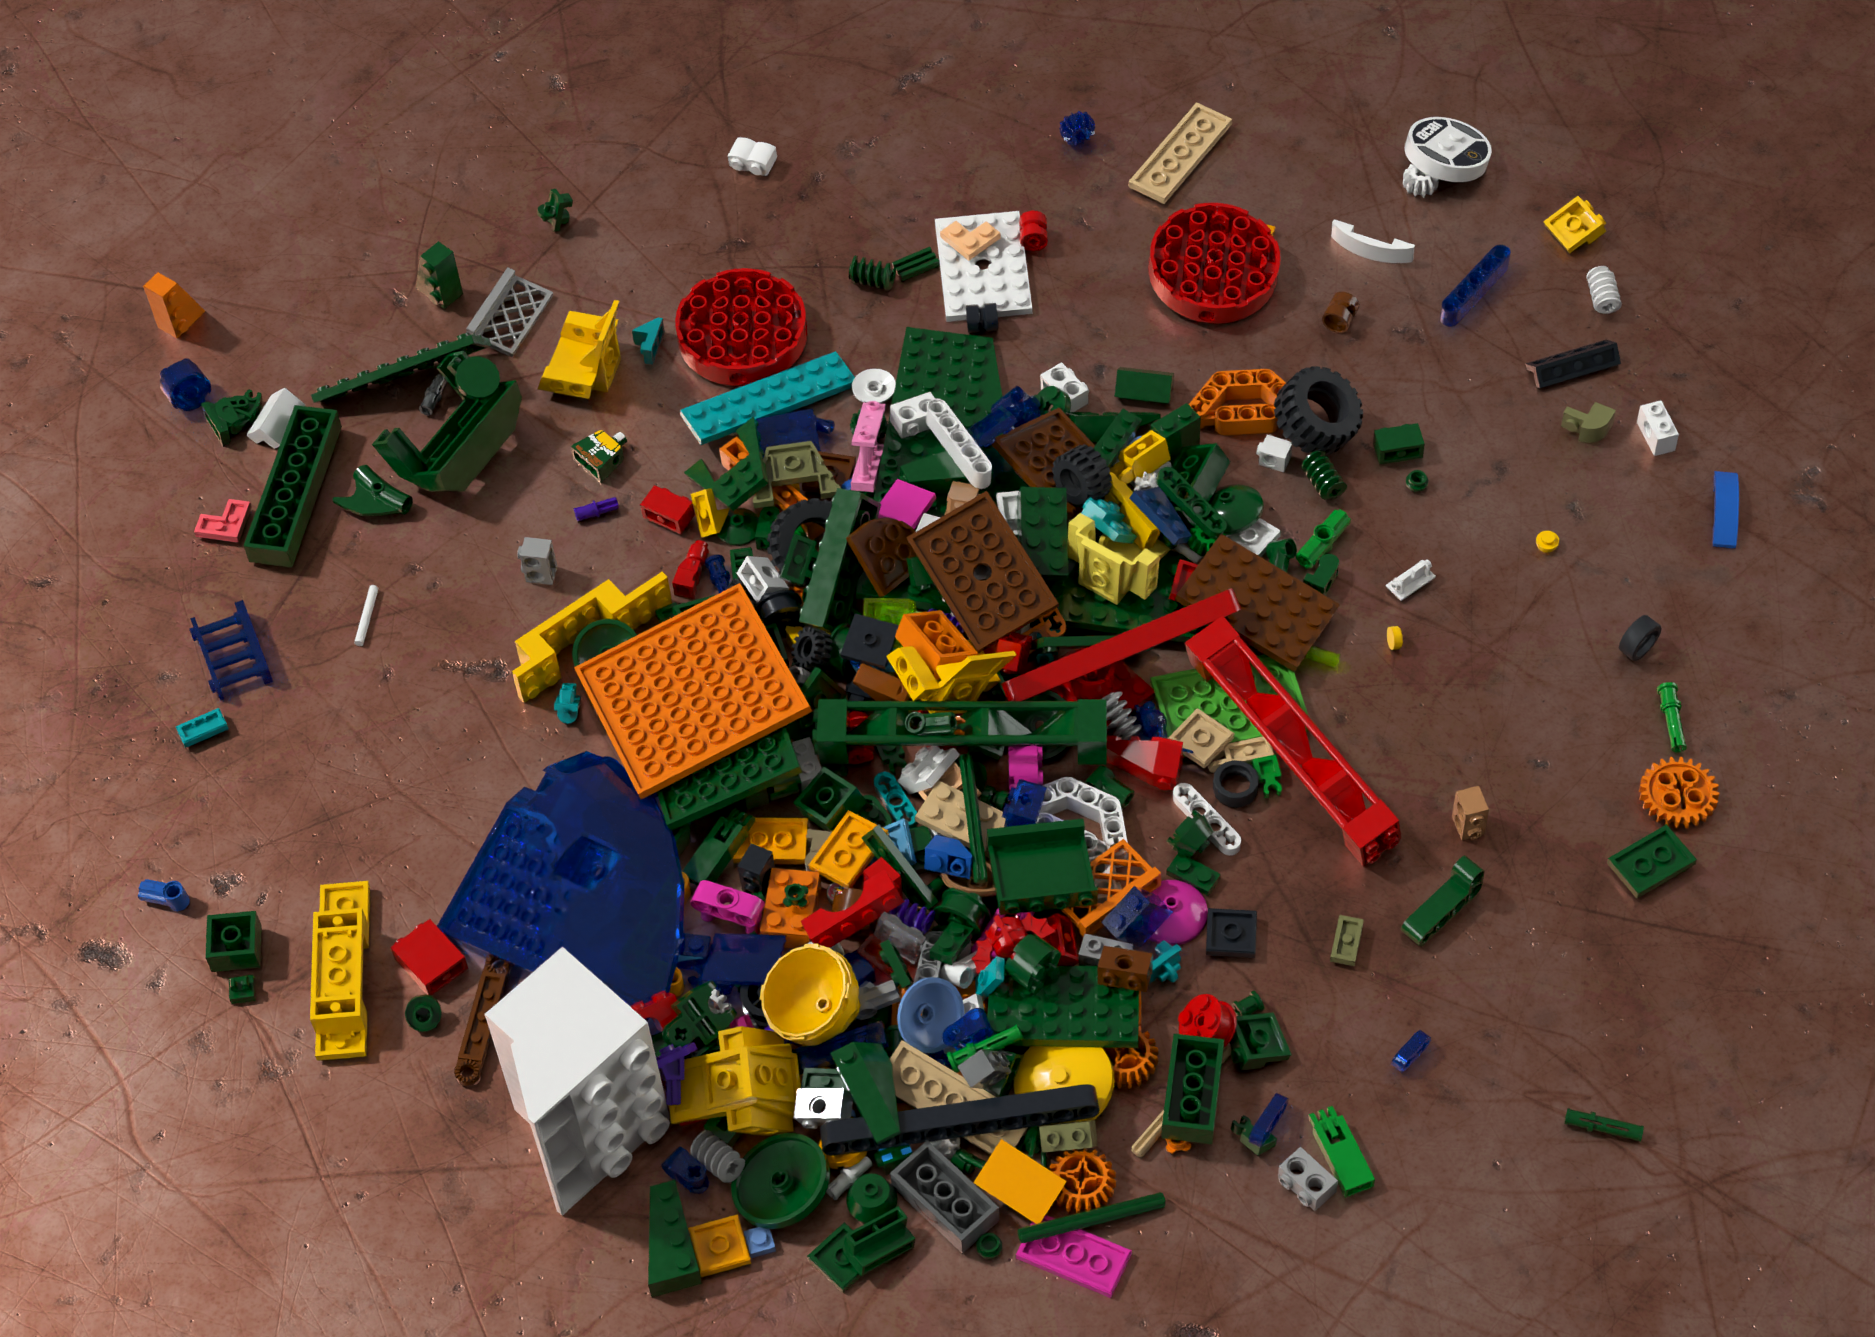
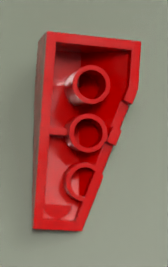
M1107 736V762L1151 786L1158 787L1161 790H1174V787L1178 785L1183 768V742L1162 737H1152L1151 741L1140 740L1139 736H1131V740H1121L1117 736Z

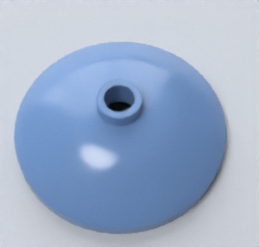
M928 977L917 981L905 992L899 1004L897 1014L898 1028L904 1041L921 1052L935 1053L945 1049L956 1039L964 1021V1004L959 991L952 983L941 978Z

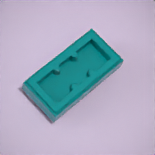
M219 708L175 726L185 748L229 729Z
M996 956L976 977L975 994L982 996L983 1001L1004 981V958Z

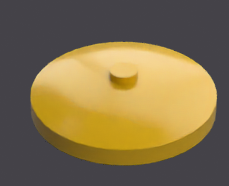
M1031 1046L1024 1053L1014 1079L1015 1094L1083 1084L1093 1085L1097 1092L1099 1114L1093 1118L1068 1122L1095 1120L1103 1112L1111 1099L1114 1088V1070L1108 1055L1102 1047Z

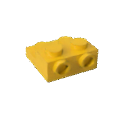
M1579 196L1543 221L1547 229L1569 254L1583 243L1587 242L1590 244L1606 232L1604 227L1606 222L1600 214L1595 215L1592 212L1594 210L1592 205L1587 200L1583 201Z

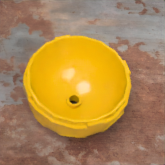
M804 944V947L795 948L779 958L768 972L764 985L761 986L760 1000L762 1001V1010L770 1028L782 1038L805 1046L819 1045L822 1042L831 1041L840 1033H843L857 1017L861 1006L858 998V981L850 963L840 953L819 944Z

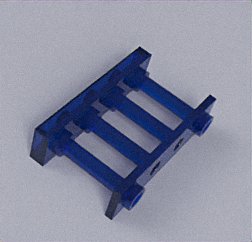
M243 600L234 603L237 612H234L233 616L202 627H198L195 617L190 618L193 625L192 628H189L193 641H199L212 677L211 680H208L212 693H218L220 701L225 699L221 688L254 676H257V678L262 676L265 685L273 682ZM235 624L238 626L243 625L244 629L239 630L240 633L206 645L203 641L202 636ZM242 641L244 643L249 642L250 646L246 647L247 650L211 662L208 654ZM249 658L250 660H256V664H253V667L217 679L215 670Z

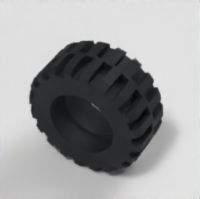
M1319 366L1301 369L1277 393L1274 402L1275 418H1278L1277 425L1279 429L1283 430V436L1286 439L1289 438L1293 446L1302 448L1301 451L1309 453L1321 450L1326 453L1325 455H1330L1340 450L1361 428L1363 409H1360L1362 402L1357 397L1358 392L1350 386L1351 382L1347 378L1343 379L1337 371L1331 372V369L1326 367L1320 369ZM1307 399L1316 402L1325 410L1329 422L1323 421L1314 414Z
M819 498L801 500L782 511L770 527L771 533L768 534L767 541L770 542V547L767 548L768 555H772L773 560L771 563L773 566H777L780 570L779 574H781L796 529L808 522L819 524L826 529L825 523L832 508L831 501H819ZM809 564L808 570L813 572V565ZM805 578L803 585L800 587L808 586L810 580Z

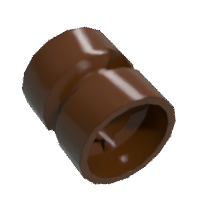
M1347 292L1335 293L1322 316L1323 325L1335 333L1346 332L1360 306L1356 297Z

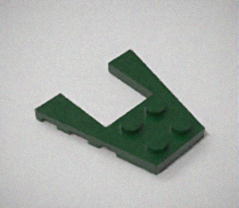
M754 417L736 430L749 455L740 460L728 472L721 475L717 481L702 459L684 472L689 479L693 480L701 488H712L714 497L732 511L736 510L768 484L766 465L762 460L764 453L760 447L761 434L757 429L759 423Z

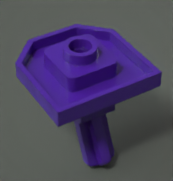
M694 1042L675 1048L671 1044L659 1050L661 1055L657 1056L656 1060L660 1076L663 1081H666L667 1105L681 1104L684 1056L697 1050Z

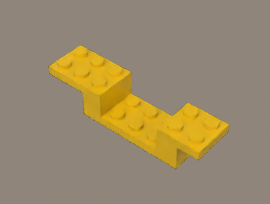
M661 572L626 596L608 579L517 639L515 644L521 666L513 670L512 674L518 697L521 701L525 703L529 699L535 698L541 691L549 686H553L561 679L556 655L568 645L573 644L580 631L588 624L601 619H614L627 624L634 630L655 616V610L672 604L668 577Z
M369 881L320 885L319 912H313L310 1021L316 1033L315 1057L317 1061L367 1056V1010L362 999L363 949L369 948Z

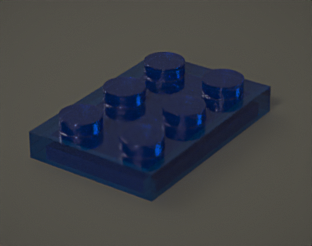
M1000 406L968 428L967 431L979 447H988L996 441V436L1001 433L1007 434L1015 428L1014 424L1018 421L1011 412Z
M813 409L756 419L759 423L757 429L761 434L760 447L763 449L764 455L767 447L812 441L817 451H821Z

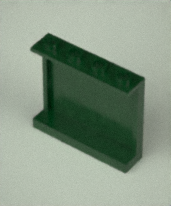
M1083 818L987 829L986 844L1000 915L1040 912L1049 909L1061 910L1067 907H1087L1097 904L1098 887H1095L1084 836L1085 824Z

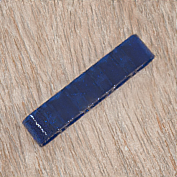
M1495 245L1443 300L1440 313V321L1443 325L1448 327L1457 325L1508 270L1511 251L1507 246Z

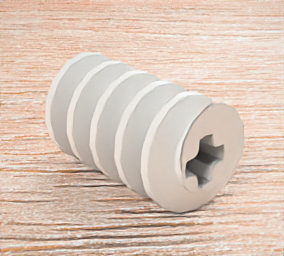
M1598 266L1591 269L1587 274V281L1594 309L1602 314L1616 312L1621 308L1622 302L1614 273L1606 266Z

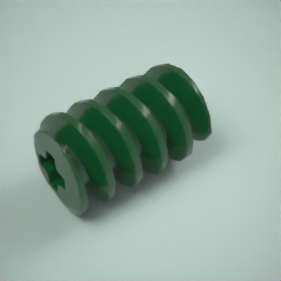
M855 255L849 267L848 277L853 283L860 282L861 285L868 283L870 287L876 284V287L879 289L884 286L885 290H890L895 281L896 267L891 270L890 263H887L885 268H882V261H879L877 266H874V259H871L869 264H866V257H863L858 262V256Z
M1324 451L1312 452L1303 461L1302 470L1306 473L1312 485L1315 486L1322 499L1332 500L1341 496L1346 491L1347 484L1338 475V471L1334 469V465L1330 463V459L1328 456H1325L1326 453Z

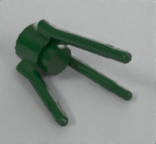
M1028 1127L1026 1135L1020 1139L1017 1149L1022 1152L1025 1147L1029 1152L1028 1156L1030 1158H1033L1034 1153L1041 1151V1165L1047 1168V1152L1042 1153L1039 1127Z
M962 1148L957 1150L951 1159V1163L963 1174H971L976 1167L982 1169L987 1162Z

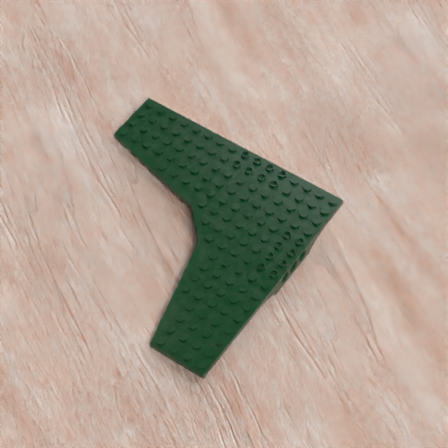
M906 327L892 405L931 392L935 399L944 400L991 462L993 472L992 488L979 490V494L987 491L998 508L997 493L1019 491L1020 487L1029 486L991 445L993 438L1008 432L993 338ZM889 415L873 500L879 503L882 501L897 480L901 465L946 451L931 429L901 439L890 422ZM948 493L935 494L936 500L926 514L940 518L944 516L947 509ZM1096 528V542L1099 544V539L1104 533ZM1169 551L1159 561L1157 588L1145 600L1137 594L1128 591L1118 605L1078 584L1079 563L1068 558V577L1065 584H1047V586L1059 603L1057 609L1066 623V628L1122 634L1186 607L1177 601L1169 599L1179 560L1194 562L1180 553ZM864 569L858 579L855 599L911 606L926 611L933 608L937 611L941 610L945 614H951L950 608L945 601H942V596L934 583H932V588L919 590L918 586H911L910 577H908L887 595L879 597ZM1055 612L1050 617L1043 618L1044 622L1048 619L1050 620L1052 625L1050 629H1057L1062 626L1061 623H1055L1053 616H1057ZM1039 619L1030 623V628L1040 624ZM1211 623L1173 638L1170 641L1186 642Z

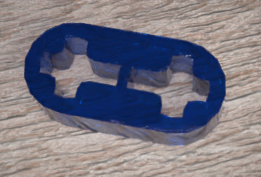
M1422 1030L1417 1031L1396 1053L1391 1065L1404 1072L1427 1048L1431 1037Z

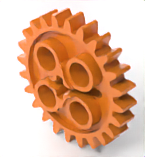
M1681 756L1678 762H1675L1674 758L1670 757L1669 763H1666L1663 759H1660L1659 765L1652 763L1651 769H1646L1645 775L1642 776L1639 792L1641 793L1639 799L1644 801L1643 809L1650 808L1649 816L1657 814V822L1665 819V825L1667 824V826L1674 822L1675 828H1678L1680 823H1683L1685 828H1688L1690 822L1698 826L1699 819L1706 822L1707 816L1713 815L1720 794L1717 792L1719 785L1714 783L1715 776H1708L1709 769L1701 770L1702 763H1698L1696 766L1692 765L1693 761L1691 758L1685 763Z

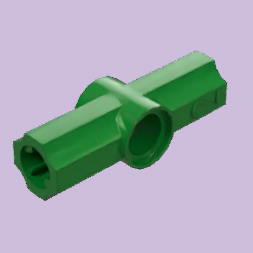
M1341 509L1334 510L1323 524L1315 527L1311 538L1296 554V560L1302 567L1306 569L1313 568L1324 554L1332 550L1333 543L1351 523V518L1348 517L1347 513Z

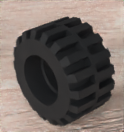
M1084 444L1082 446L1079 445L1058 456L1053 462L1052 473L1054 474L1053 480L1056 483V488H1066L1067 502L1069 504L1072 503L1074 507L1083 508L1084 503L1089 498L1097 501L1110 492L1109 489L1112 487L1110 469L1105 459L1093 447H1088Z

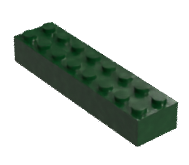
M294 405L244 543V549L249 562L293 567L342 428L337 410Z

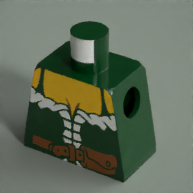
M599 430L571 446L573 459L596 480L602 483L623 462L622 446L627 443V439L621 432L610 437L603 430Z

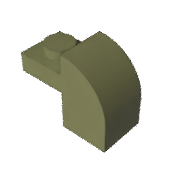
M1597 402L1594 403L1588 414L1567 406L1563 413L1561 427L1579 433L1578 441L1597 442L1602 440L1610 431L1614 423L1616 410Z

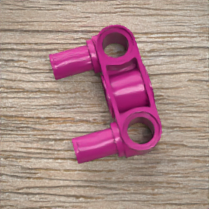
M706 880L700 881L690 904L694 909L701 912L703 921H713L715 916L745 926L747 934L755 931L758 935L761 929L759 923L762 918L761 912L765 906L762 899L731 887Z

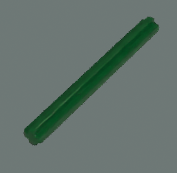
M962 754L959 757L970 851L973 856L974 882L980 884L986 883L988 876L973 758L971 754Z
M1159 1192L1019 1228L1018 1238L1021 1243H1026L1163 1208L1166 1205L1164 1194Z

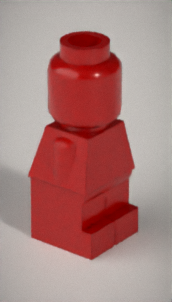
M697 540L690 546L686 559L678 566L672 582L674 595L695 600L697 595L696 586L700 582L702 566L705 565L709 555L706 542Z

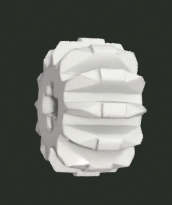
M1410 164L1408 169H1405L1403 188H1406L1407 194L1413 193L1415 197L1421 195L1424 198L1426 194L1432 195L1434 190H1437L1439 179L1427 175L1412 164Z

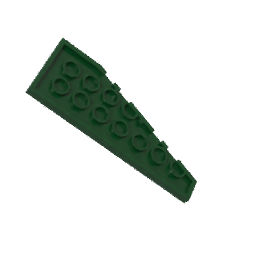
M469 333L458 335L455 341L449 342V340L437 343V348L430 350L429 348H424L416 351L417 355L409 357V355L397 358V363L376 366L377 370L369 372V370L356 374L357 378L338 380L337 385L329 387V385L316 389L317 393L311 394L313 403L321 404L349 394V390L355 392L368 389L369 383H379L380 385L415 373L414 369L419 371L433 368L434 362L441 363L449 353L465 351L467 355L491 347L490 339Z

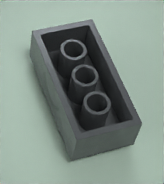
M928 1140L890 1173L891 1184L895 1190L962 1254L1000 1221L999 1207Z

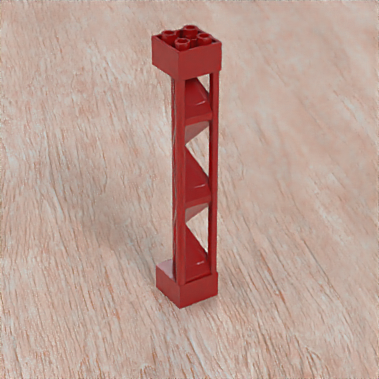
M1223 615L1185 642L1191 665L1206 682L1214 678L1341 827L1345 846L1362 866H1365L1367 863H1374L1379 859L1382 852L1387 849H1393L1399 844L1401 839L1399 819L1377 797L1241 639L1240 635ZM1250 663L1278 695L1257 693ZM1305 727L1334 760L1314 758L1312 756ZM1362 793L1373 804L1368 809L1365 807Z

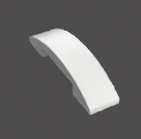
M1335 219L1332 222L1331 237L1352 253L1367 259L1386 263H1409L1413 261L1414 244L1394 239L1392 244H1388L1354 233V225Z

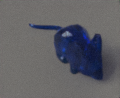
M1147 701L1142 706L1135 705L1131 717L1136 716L1137 718L1134 725L1140 724L1142 726L1141 734L1152 738L1155 733L1159 732V737L1164 738L1167 727V719L1164 713L1155 709V704L1152 701ZM1183 748V752L1194 753L1190 749Z

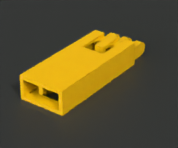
M1110 472L1112 487L1109 489L1110 492L1105 496L1104 501L1109 502L1110 500L1120 507L1119 511L1125 515L1122 521L1132 527L1131 532L1137 536L1134 542L1142 551L1145 548H1153L1161 531L1130 500L1133 492L1123 480L1120 481L1114 473Z

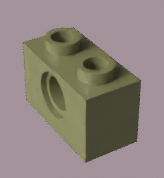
M1095 1120L1048 1124L1039 1127L1042 1153L1092 1148L1098 1145Z

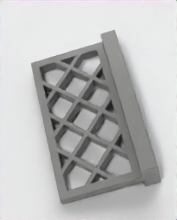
M507 267L466 328V333L483 337L484 332L493 330L496 337L489 338L492 345L490 348L513 358L553 297V292L516 276L515 270ZM516 284L525 287L526 291L515 293L514 287ZM541 294L545 298L534 302L532 295ZM529 297L531 303L519 305L518 298ZM514 300L516 306L505 309L503 303ZM533 308L534 315L524 317L522 310ZM519 313V319L509 321L507 314ZM504 315L506 322L494 323V317ZM523 323L524 330L514 333L512 326ZM509 328L510 334L499 336L497 329ZM513 339L514 345L510 349L503 346L501 341Z

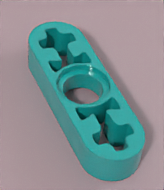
M889 772L878 773L874 778V788L894 821L903 819L902 812L905 810L907 818H911V821L908 822L909 828H916L918 826V823L915 822L917 811L895 777ZM881 782L889 783V792H887L884 784L881 785ZM895 797L901 798L903 800V802L897 806H894L889 803L890 800Z

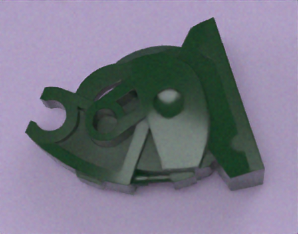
M248 389L244 396L224 397L215 404L210 402L201 403L204 416L222 446L231 442L230 434L236 435L243 430L242 428L246 424L252 425L257 419L263 400L260 392L257 393L255 398H252L253 392Z

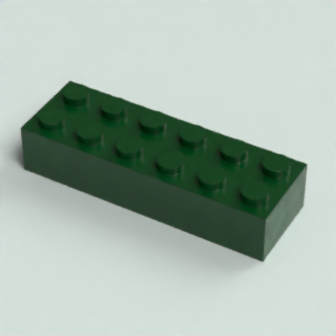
M837 488L836 494L832 498L830 515L825 523L824 536L819 543V553L813 565L811 581L806 589L807 595L804 605L800 610L799 622L831 634L841 623H848L856 595L858 579L862 574L863 567L847 542L846 537L864 523L877 519L881 503L863 493Z

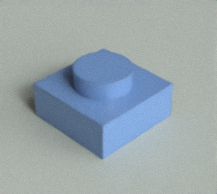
M757 1227L744 1231L751 1258L776 1251L770 1229Z

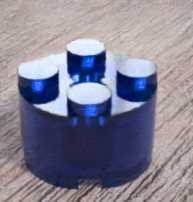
M190 359L178 361L168 368L162 369L159 374L160 389L176 409L179 408L184 411L195 410L202 406L201 403L206 401L205 397L211 392L210 381Z
M1019 386L1011 389L991 407L992 416L995 422L1000 421L1003 425L1000 429L1004 433L1041 416L1038 408L1040 406L1038 399L1033 395L1029 396Z

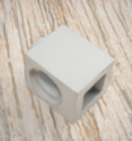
M1267 435L1264 442H1260L1257 448L1256 455H1259V465L1285 472L1292 456V442Z

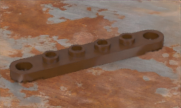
M501 951L491 953L485 960V966L480 977L458 1054L457 1064L454 1068L456 1080L463 1086L475 1084L480 1078L491 1040V1033L485 1013L502 999L511 968L509 957ZM497 960L505 962L500 969H493L491 967ZM466 1068L474 1070L469 1078L462 1077L461 1072Z

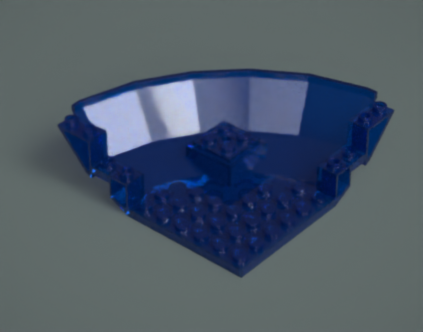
M585 751L547 766L543 770L545 775L536 791L523 787L506 802L437 927L451 938L532 973L563 947L629 1006L643 1001L645 1004L652 1000V995L661 991L669 993L683 943L684 881L674 835L667 827L664 815L654 795L651 794L640 799L624 766L609 756L601 757ZM601 869L600 873L596 875V872Z

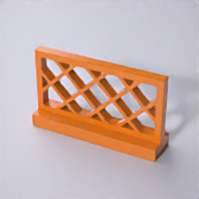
M1124 839L1090 862L1094 882L1095 878L1109 880L1108 889L1098 888V894H1108L1107 900L1103 903L1087 907L1076 906L1089 908L1088 914L1081 919L1074 914V907H1071V909L1069 907L1061 909L1079 928V933L1083 938L1084 934H1095L1161 886V872L1156 867L1152 868ZM1123 848L1129 854V860L1114 859L1115 853ZM1100 864L1111 865L1110 874L1095 873L1096 867ZM1113 866H1128L1127 875L1113 874ZM1131 866L1141 867L1145 873L1141 876L1130 875ZM1112 880L1126 881V886L1123 889H1111Z

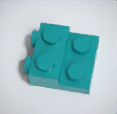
M1089 498L1086 500L1081 514L1094 520L1095 527L1111 540L1132 544L1137 538L1131 532L1132 527L1122 521L1125 515L1119 511L1120 507L1110 500L1105 502L1102 499L1096 501Z

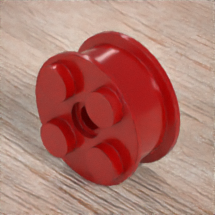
M1201 994L1193 998L1178 1017L1179 1034L1224 1039V1048L1231 1041L1237 1024L1236 1013L1233 1007L1224 1001H1219L1210 994Z

